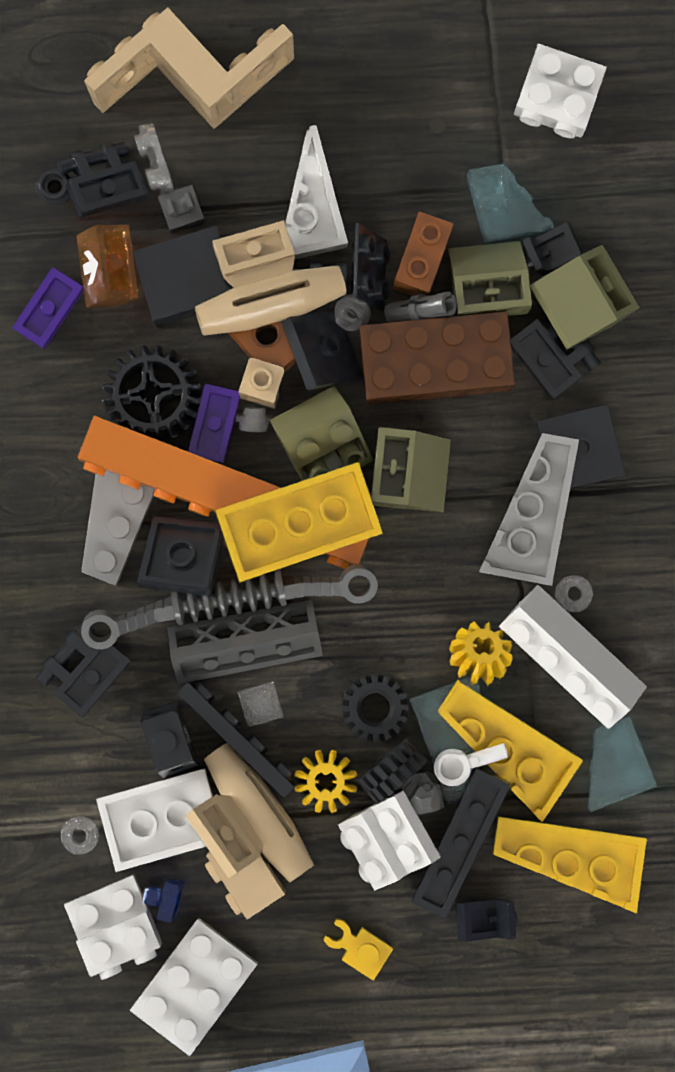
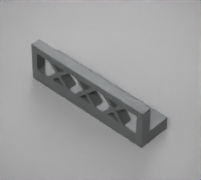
M312 599L287 604L285 607L280 605L271 607L268 610L265 608L256 610V612L250 611L240 615L234 614L227 617L167 628L171 662L178 684L323 656ZM308 615L309 622L296 625L287 622L292 616ZM266 622L271 624L265 631L255 632L251 630L256 623ZM230 629L234 631L229 638L219 639L214 637L220 630ZM189 636L198 638L193 645L178 647L177 639Z

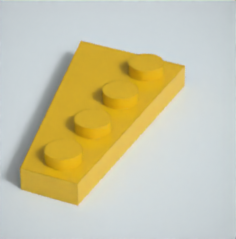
M457 680L438 709L439 714L475 752L502 743L505 744L509 757L487 765L499 777L510 782L509 788L541 822L544 821L583 762L573 752Z
M497 816L492 850L494 855L637 914L646 838Z

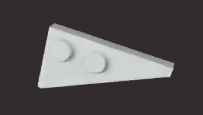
M316 125L309 126V130L306 132L285 222L295 252V259L344 249L348 245Z

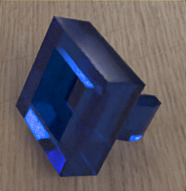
M170 878L165 882L164 889L148 886V888H145L142 903L158 906L156 919L171 923L176 919L185 882Z

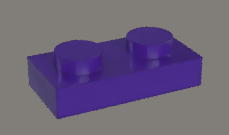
M52 267L12 328L45 350L84 292V287Z
M205 383L188 452L213 462L224 464L239 406V391Z

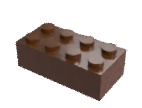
M507 312L359 326L366 405L509 392L515 385Z

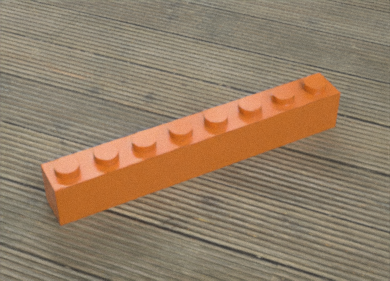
M94 416L78 455L79 461L85 463L83 469L104 477L105 472L108 471L120 476L118 483L139 490L142 484L155 489L154 497L173 504L176 498L190 503L188 510L209 517L211 511L216 513L215 510L281 488L97 416ZM368 539L324 553V555L328 556L327 563L344 570L349 564H359Z

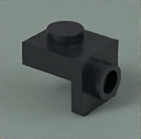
M568 222L535 239L530 236L523 239L526 247L523 253L528 267L532 271L536 270L537 273L545 276L579 255L584 254L572 225Z
M490 898L456 902L459 941L468 942L492 938L510 940L516 938L518 917L513 901Z

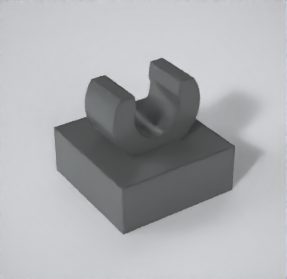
M192 185L158 196L170 233L205 222Z

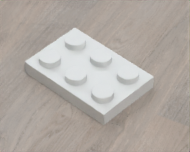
M205 768L96 799L116 872L206 847L185 816L191 810L213 797Z
M198 917L130 1011L190 1056L255 969L258 962Z

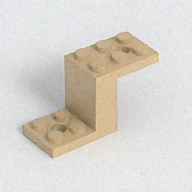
M167 7L161 14L159 12L152 14L144 22L143 29L133 38L129 36L123 39L115 48V54L104 62L102 60L93 65L87 73L88 77L84 81L93 103L104 113L155 67H158L212 128L215 129L294 59L293 34L284 24L275 31L273 28L267 30L258 39V46L248 55L242 53L237 56L230 64V70L227 72Z

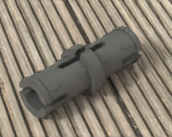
M443 292L431 296L416 294L404 301L389 302L384 310L386 321L392 323L453 315L457 308L455 296L453 294L450 295L451 292Z

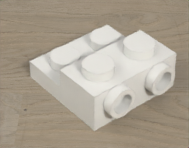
M538 44L514 115L519 116L523 123L530 126L538 127L542 124L554 128V132L562 137L575 138L577 136L582 138L606 67Z
M404 791L390 796L378 804L369 806L338 824L342 831L340 835L342 844L347 849L353 851L360 864L359 874L361 878L366 882H370L374 891L399 881L405 875L428 866L440 858L438 851Z
M135 874L64 904L78 938L76 941L90 977L99 974L101 980L109 978L122 971L120 964L134 959L136 965L147 962L157 956L155 949L160 948L163 944Z

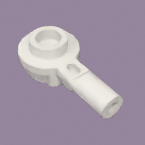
M504 743L468 755L459 749H446L436 758L434 771L438 780L443 784L459 786L468 779L471 769L508 758L509 756Z

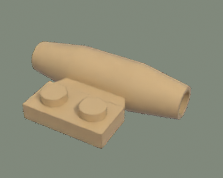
M283 220L213 240V248L223 278L233 289L195 306V312L203 336L247 331L285 320L291 316L306 314L345 295L346 286L339 266L293 270L295 252Z
M229 743L222 745L208 755L204 761L220 795H214L185 816L226 876L230 879L261 857L260 854L289 883L314 866L295 824L261 775Z

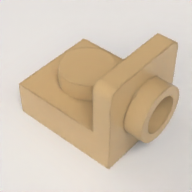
M250 358L239 388L240 398L275 409L280 396L279 387L284 374V368Z

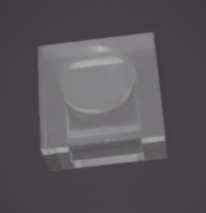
M274 681L238 692L248 727L284 717Z

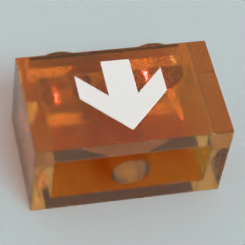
M94 225L76 235L86 308L119 307L139 298L129 225Z

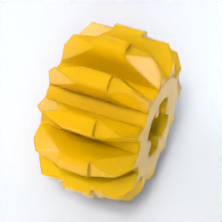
M474 621L469 625L468 630L461 628L457 631L456 639L451 642L449 650L453 654L450 658L451 666L460 667L457 673L459 678L468 674L472 676L470 679L472 686L478 682L479 678H482L488 686L493 682L494 677L499 679L504 677L506 667L511 665L513 657L509 653L512 648L511 641L502 640L504 636L502 629L496 632L491 631L490 621L484 625L483 629H480Z
M316 750L315 757L318 764L314 765L309 758L304 757L302 762L310 769V772L296 770L295 772L296 777L307 780V783L296 785L295 791L303 792L309 790L310 793L303 798L302 803L308 805L315 797L318 799L315 805V812L318 813L322 810L323 801H328L331 813L336 812L335 798H338L342 804L347 806L350 801L342 791L356 792L357 790L355 785L345 783L344 781L357 776L355 770L342 772V769L349 764L350 760L345 757L338 765L334 764L337 756V751L335 750L330 751L328 762L323 761L322 751ZM320 772L324 775H328L330 772L333 773L336 779L332 780L336 784L335 787L331 790L327 787L320 790L316 786V783H319V779H315Z

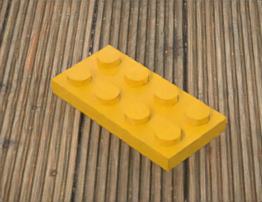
M359 462L215 510L239 582L383 533Z

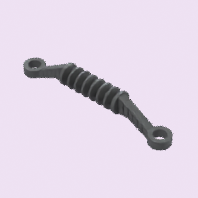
M364 564L348 566L340 577H330V579L329 577L310 578L302 576L301 578V576H282L281 570L275 571L274 582L272 583L269 582L265 574L260 575L259 585H255L251 578L245 580L244 588H240L236 578H232L230 590L227 591L220 580L217 581L216 591L212 593L211 597L187 594L186 598H182L179 592H171V596L164 600H159L155 604L151 603L146 605V607L138 608L118 617L106 610L92 611L83 620L81 636L89 647L106 649L111 647L119 636L156 622L176 619L177 625H183L185 613L188 612L195 623L198 622L200 610H204L208 620H212L214 608L218 607L223 617H227L229 605H233L237 614L240 615L242 614L244 602L248 603L252 612H256L257 602L262 599L268 610L271 609L272 597L278 599L281 607L287 606L286 600L304 597V595L343 596L353 603H365L375 596L378 590V582L374 571ZM355 576H364L369 580L367 588L363 591H353L348 587V584ZM96 622H104L110 627L111 632L105 637H97L91 633L90 626Z

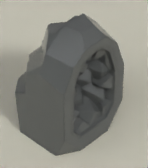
M429 771L417 772L401 786V790L405 792L417 815L444 808L437 776Z

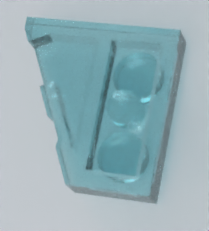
M504 163L472 169L466 174L484 244L545 232L553 227L548 216L546 218L543 217L531 202L533 200L531 195L525 188L517 184L515 176Z
M630 716L620 719L609 729L606 726L593 729V756L590 763L589 776L591 778L589 799H587V808L590 812L657 787Z

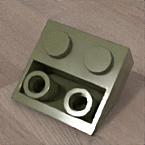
M520 241L448 248L451 288L457 303L455 316L507 312L508 316L528 314L532 307L528 267Z
M603 245L579 255L530 285L566 349L612 327L640 308Z
M335 386L270 420L301 481L359 462L361 468L374 461L350 408Z
M379 427L371 493L373 506L443 513L451 440L418 431Z

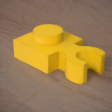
M336 918L334 924L340 927L344 934L337 940L326 934L324 942L331 948H344L347 950L342 957V961L374 981L393 951V946L364 927H361L357 935L351 933L350 926L345 920Z

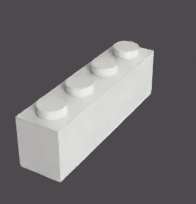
M539 585L517 604L499 626L608 729L633 708L647 687Z

